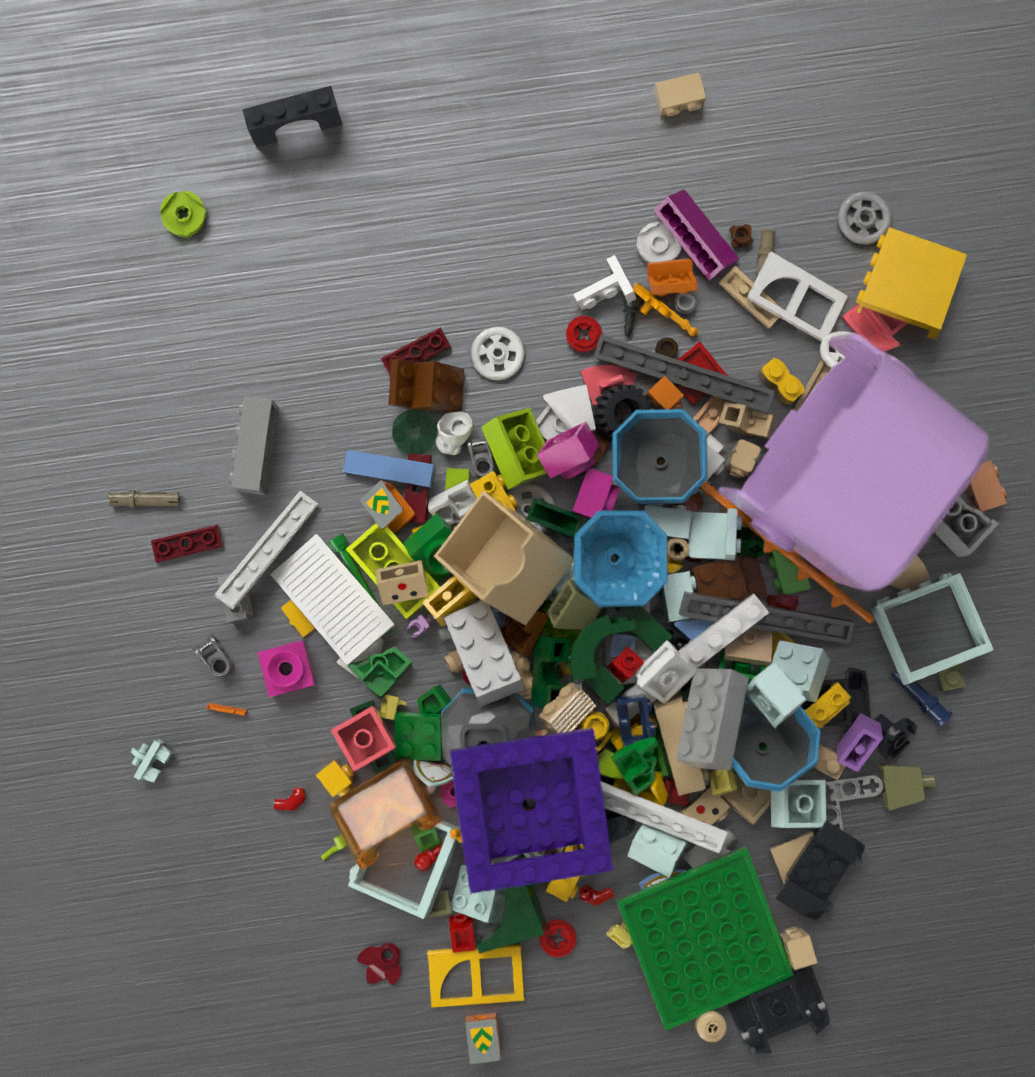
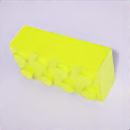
M377 523L346 548L376 585V569L415 562L394 533L388 527L381 529ZM424 570L430 596L440 586ZM429 596L398 602L394 605L406 619H409L424 606L422 602Z

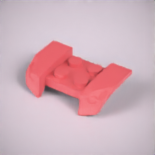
M857 304L842 316L853 333L860 335L883 352L900 345L892 336L908 324V322L865 307L862 308L860 313H857L860 304Z

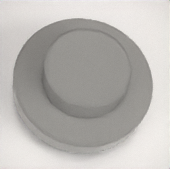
M690 292L677 294L674 299L676 311L681 314L691 313L696 307L695 296Z

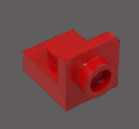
M626 647L606 666V669L623 684L644 664V661L630 647Z
M664 777L663 783L668 793L666 802L688 806L690 793L679 796L675 780Z
M461 913L449 916L452 952L476 950L472 917Z

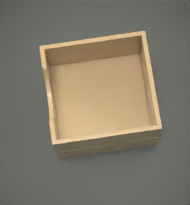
M484 490L434 556L482 601L524 625L529 622L574 562L572 556L531 522L526 520L525 517L504 505Z

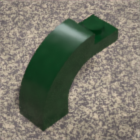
M609 615L587 625L576 637L571 648L569 666L572 681L596 677L594 652L597 644L608 635L635 630V621H628V617L613 619L614 624H611Z

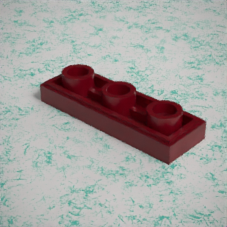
M441 327L382 357L381 361L390 376L391 359H401L413 363L426 362L451 349V345ZM413 350H419L420 354L414 356L412 352Z
M408 454V460L432 464L431 455ZM406 484L405 500L416 513L408 523L425 524L427 522L430 488L421 486V490L416 493L415 489L418 485Z
M218 524L151 540L156 563L224 547ZM185 540L190 541V545L187 548L184 547Z

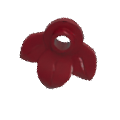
M385 943L380 947L369 946L359 954L357 961L368 965L366 970L368 984L377 983L385 978L391 985H394L400 978L401 968L398 963L400 950L395 944ZM388 950L392 951L393 957L387 958L385 952Z

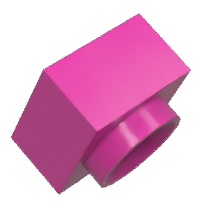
M585 421L548 439L537 453V456L550 478L561 474L563 479H568L580 474L595 463L596 460L593 454L598 448L599 443Z
M588 468L572 512L591 519L597 511H612L620 489L619 486L612 484L613 476Z
M305 640L257 652L269 697L317 685ZM286 662H289L293 667L289 675L284 674L282 669Z

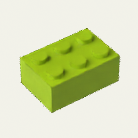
M530 407L495 417L481 427L508 490L540 480L548 475L537 456L545 441Z

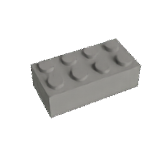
M244 396V401H240L238 413L241 415V422L237 424L235 430V437L238 438V443L232 452V460L235 461L234 470H230L229 483L238 492L266 495L278 405L272 399Z
M481 601L444 616L480 707L524 690L520 676L489 604Z
M697 669L698 672L693 676L676 760L693 768L731 770L749 678L732 669Z

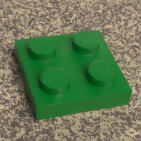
M396 712V759L441 761L443 758L441 714Z

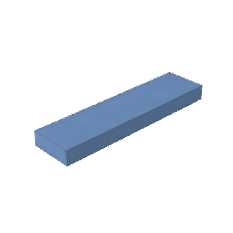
M347 450L343 472L431 488L436 465Z

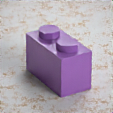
M860 713L836 746L838 763L858 772L883 739L881 723Z

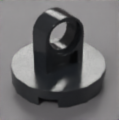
M882 714L873 719L881 723L883 739L879 743L877 751L885 759H888L889 756L894 758L910 744V741L907 740L912 733L915 736L917 732V725L910 718L901 719L895 724Z

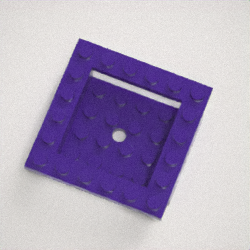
M593 728L449 750L470 894L613 871ZM527 798L535 801V806L531 810H525L522 807L523 801ZM580 844H583L585 848L490 864V859Z

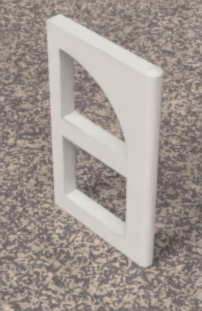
M771 251L768 253L747 299L822 342L830 334L848 296ZM781 278L799 281L786 310L760 296L763 289L769 283ZM808 287L833 301L820 330L794 316Z

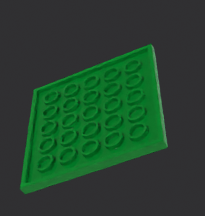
M746 847L737 849L616 901L666 1031L695 1019L708 1011L718 1009L794 976Z

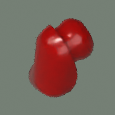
M297 787L293 789V794L288 799L275 798L274 810H296L305 801V790Z
M584 886L580 889V898L594 906H598L615 897L610 886L601 891L594 890L589 886Z

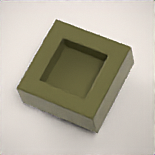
M961 664L937 672L941 691L966 687Z
M449 889L438 892L429 918L453 913Z

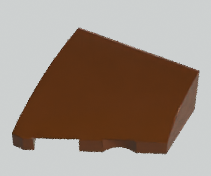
M538 608L526 625L507 616L505 618L507 623L500 629L505 643L512 645L522 655L530 656L549 617L548 614Z

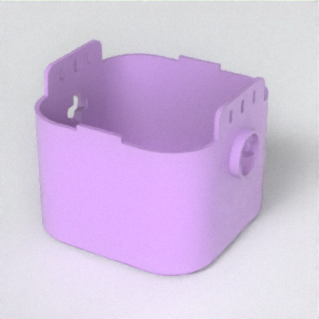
M853 333L832 337L829 340V344L845 358L837 363L821 379L797 412L790 410L764 447L768 451L752 471L742 489L721 487L718 492L751 517L753 521L750 524L777 546L788 552H791L793 549L837 583L870 591L888 585L909 565L981 467L987 455L989 444L988 434L920 381L906 365L889 354L880 351L860 335Z

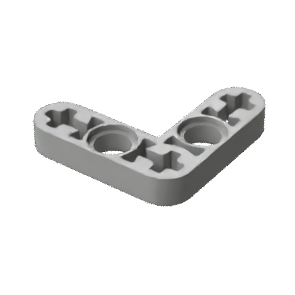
M864 775L825 781V786L828 789H832V793L828 794L829 801H834V805L826 804V809L832 808L836 813L835 819L830 821V823L833 825L838 824V828L843 830L839 801L877 796L883 790L882 780L874 775ZM871 779L877 783V787H874L873 792H871V789L863 788L861 789L863 794H860L859 780H861V785L870 784ZM847 782H851L855 786V791L852 795H845L843 792V786Z

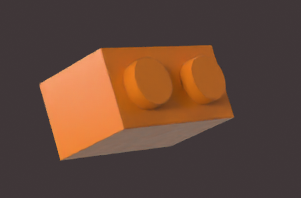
M666 376L658 381L647 393L650 397L648 403H653L655 410L679 409L683 404L681 400L684 395Z

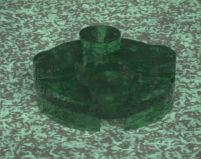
M411 410L401 413L395 419L392 426L394 443L405 454L426 453L434 446L437 439L438 431L433 418L422 410ZM410 428H420V436L418 438L416 436L413 438L409 437L411 435Z

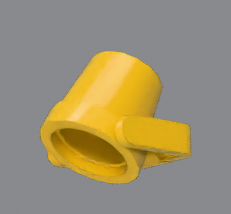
M592 711L579 724V730L594 729L595 742L602 740L599 746H596L598 753L611 737V734L608 733L609 722L606 716L600 712Z

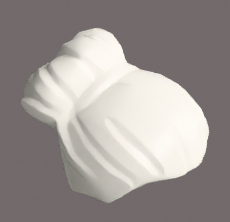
M449 412L445 413L439 420L437 425L439 435L435 440L439 451L449 455H456L461 452L462 444L469 438L473 430V421L467 413Z

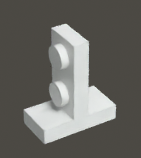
M615 255L607 259L613 273L612 275L573 294L581 311L594 307L598 302L606 298L614 297L621 290L628 303L636 300L634 291Z

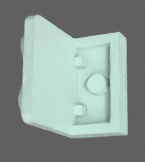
M728 508V513L693 512L691 514L688 552L690 558L735 560V553H740L741 539H736V530H741L742 516H737V509Z

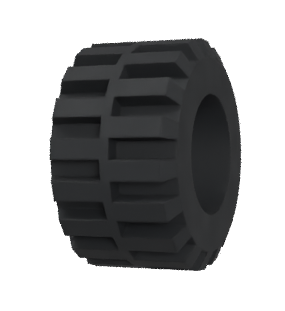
M619 385L601 392L602 396H598L595 399L597 405H593L592 410L595 411L593 418L597 422L595 428L601 430L599 434L602 437L606 436V440L613 441V433L620 427L614 418V408L620 400L630 406L632 414L636 410H650V408H654L653 403H648L650 399L648 394L643 395L644 390L641 388L636 389L634 385Z

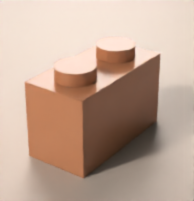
M991 460L982 463L975 476L965 488L972 508H976L981 512L1007 504L1006 490L1003 486H1000L998 480L999 471L996 465L992 464Z

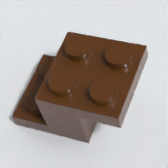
M391 359L388 405L418 412H462L464 369L436 361L413 363L401 359Z
M736 555L735 560H718L691 568L699 594L744 601L753 593L757 598L768 595L757 557Z

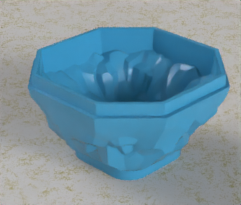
M597 511L575 534L573 573L576 585L598 607L645 606L667 583V534L645 511ZM612 554L616 556L614 563L611 561Z

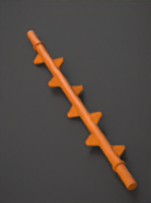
M704 482L699 487V489L706 493V496L711 497L727 511L728 508L737 509V516H742L741 523L764 540L763 551L765 553L777 550L799 568L798 580L801 581L811 577L831 593L832 607L835 608L844 604L849 608V611L852 610L868 624L873 622L875 617L860 606L857 600L854 601L835 586L830 577L824 573L820 574L800 558L799 554L793 549L791 552H788L758 532L750 524L753 519L714 489V486L712 487L707 482Z

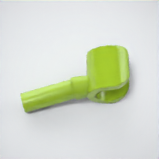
M345 833L333 838L336 845L321 855L322 860H326L334 852L343 849L349 844Z

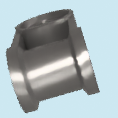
M486 437L473 440L468 438L467 445L475 476L480 479L494 471L492 451ZM486 463L490 466V469L487 473H480L477 470L478 466Z
M212 633L199 646L195 645L192 647L196 655L213 675L227 677L233 672L234 664ZM223 660L226 663V670L219 673L217 664Z

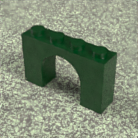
M616 606L617 613L612 618L609 616L611 624H614L613 619L628 617V621L634 620L636 629L627 632L636 636L653 653L673 637L642 606ZM606 636L597 644L594 652L597 676L582 679L581 681L606 705H609L625 687L604 668L601 662L600 650L604 640L608 637Z

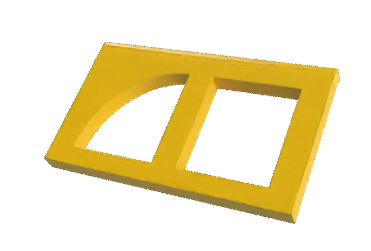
M511 944L480 954L477 947L476 950L453 953L452 949L428 950L431 1007L524 1001L521 961L522 946L520 944ZM512 957L514 993L482 995L480 959ZM470 960L473 996L441 998L442 983L450 969L462 961Z

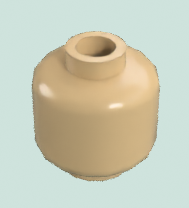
M713 1010L697 1017L695 1028L704 1041L717 1042L725 1036L727 1023L718 1010Z

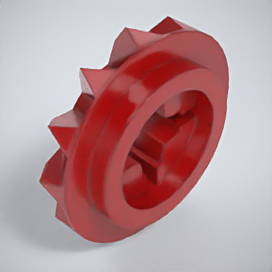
M589 316L574 318L566 329L568 343L578 352H589L596 348L602 335L599 323ZM577 327L582 331L591 328L588 333L591 341L586 338L577 341L580 335Z
M563 919L549 921L547 923L548 933L539 936L540 945L548 955L563 957L569 954L576 944L575 930L571 924ZM560 928L561 936L566 940L559 941L557 946L554 947V939L548 935H556Z

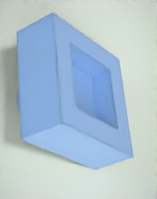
M618 633L612 634L608 656L616 658L626 647H630L634 651L636 637Z

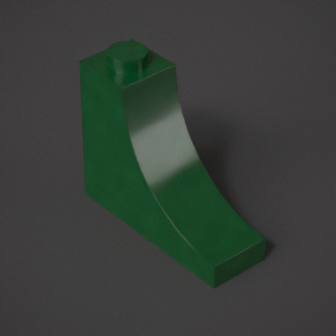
M533 884L503 889L506 900L504 919L496 929L480 937L476 944L479 954L545 934L548 924Z

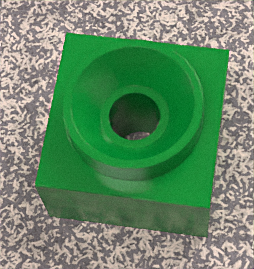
M436 513L404 541L403 544L410 557L414 561L422 560L423 569L439 583L452 572L434 556L454 529Z

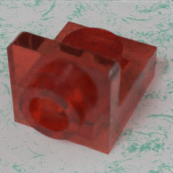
M779 594L768 595L767 597L768 606L796 610L799 604L798 596Z

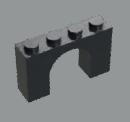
M332 86L242 109L248 132L256 148L278 142L276 130L292 122L314 120L319 123L321 130L343 125Z

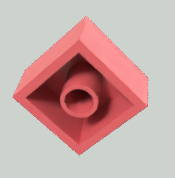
M375 706L366 709L331 729L353 771L397 747Z

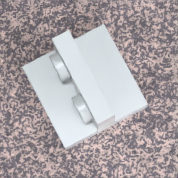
M666 641L634 674L639 679L637 683L642 689L665 704L698 670L684 659L669 641Z

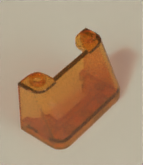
M405 761L394 764L335 800L329 809L352 856L362 870L373 865L378 859L377 846L411 825L416 824L418 828L426 830L433 828L443 821L425 783L416 775L411 764Z

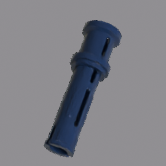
M896 671L891 674V677L921 705V711L928 713L935 720L937 727L942 726L953 715L951 711H947L938 702L939 699L937 697H931L917 681L903 685Z

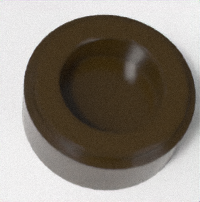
M669 337L660 339L655 346V353L674 358L678 352L676 341Z

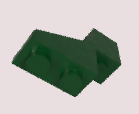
M534 498L526 520L554 533L575 538V534L590 518Z

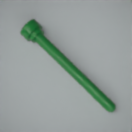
M341 534L327 542L331 550H335L336 553L340 554L349 572L378 604L354 560L346 550L348 547L346 543L348 541L345 535ZM392 628L389 631H387L386 634L391 633Z

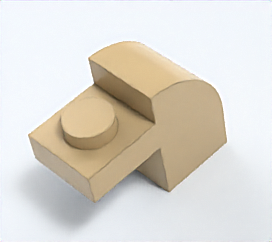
M725 401L719 423L739 434L770 439L776 417L752 411L745 405Z

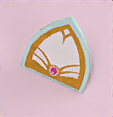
M414 760L413 769L420 780L427 784V793L435 794L437 786L444 785L453 780L452 767L447 762Z

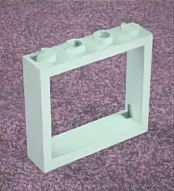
M951 572L938 577V582L933 584L931 580L918 585L919 589L911 592L910 588L898 592V597L892 600L887 596L876 601L877 606L871 608L903 685L994 650L960 573L952 576ZM950 586L976 647L910 672L885 610Z
M389 797L382 798L381 801H378L377 807L374 808L373 813L376 815L373 823L370 822L366 828V841L360 845L356 857L359 859L356 866L353 865L349 872L350 882L348 886L425 919L431 913L458 843L457 839L451 838L449 832L454 828H458L460 832V828ZM390 808L448 832L420 904L363 880Z

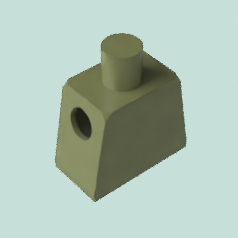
M567 579L547 614L554 628L583 630L595 619L607 616V608L598 607L576 585L574 580Z
M878 765L880 779L883 783L882 798L884 809L894 810L925 800L924 790L936 788L934 775L922 776L920 767Z

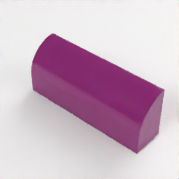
M685 189L669 195L654 209V212L709 281L725 272L740 259Z

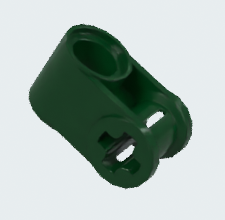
M741 527V530H736V539H741L740 553H735V556L760 557L765 554L763 551L764 542L761 537L757 535L755 539V533L748 527Z

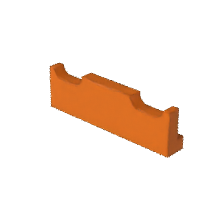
M208 703L206 709L243 716L247 714V710L213 703Z

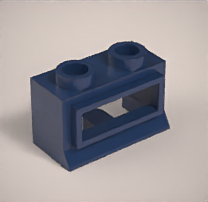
M644 694L615 698L621 744L624 747L656 735L654 723L649 720V713H652L650 699H646ZM638 702L642 735H631L627 703Z

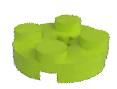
M190 191L169 194L160 207L163 225L170 233L176 236L189 238L200 231L205 224L207 217L205 206L201 199ZM180 209L182 211L188 209V217L180 219L178 211Z

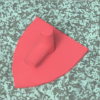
M598 365L580 371L584 383L587 385L592 405H597L595 399L598 396H602V391L608 390L613 386L633 385L637 376L632 371L615 365Z

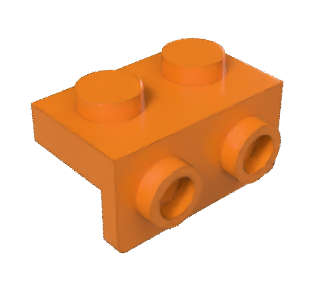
M680 259L648 263L647 284L652 295L666 296L668 293L676 292L686 294L697 290V280L692 273V260Z

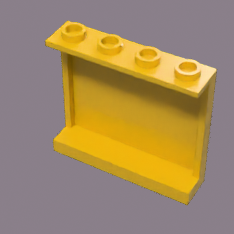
M889 227L886 235L881 234L876 246L880 248L879 254L874 252L870 262L873 270L872 272L867 271L863 284L867 285L865 291L860 290L856 303L860 304L857 313H860L863 307L927 329L929 330L927 338L936 340L942 328L967 254Z

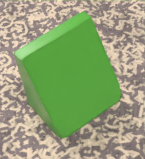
M419 822L411 826L413 837L421 853L442 843L436 827L425 822Z

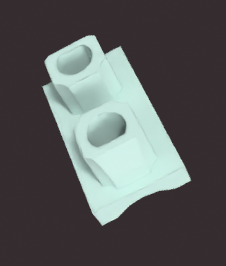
M160 739L158 741L154 740L147 754L146 751L149 745L145 743L142 744L140 749L132 748L131 753L135 756L132 764L138 766L140 761L143 760L134 778L138 780L145 779L153 783L158 780L162 771L152 766L154 761L157 759L166 764L173 754L164 746L165 742Z

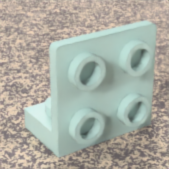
M461 865L452 900V909L487 923H501L506 910L505 894L503 889L470 894L466 865Z

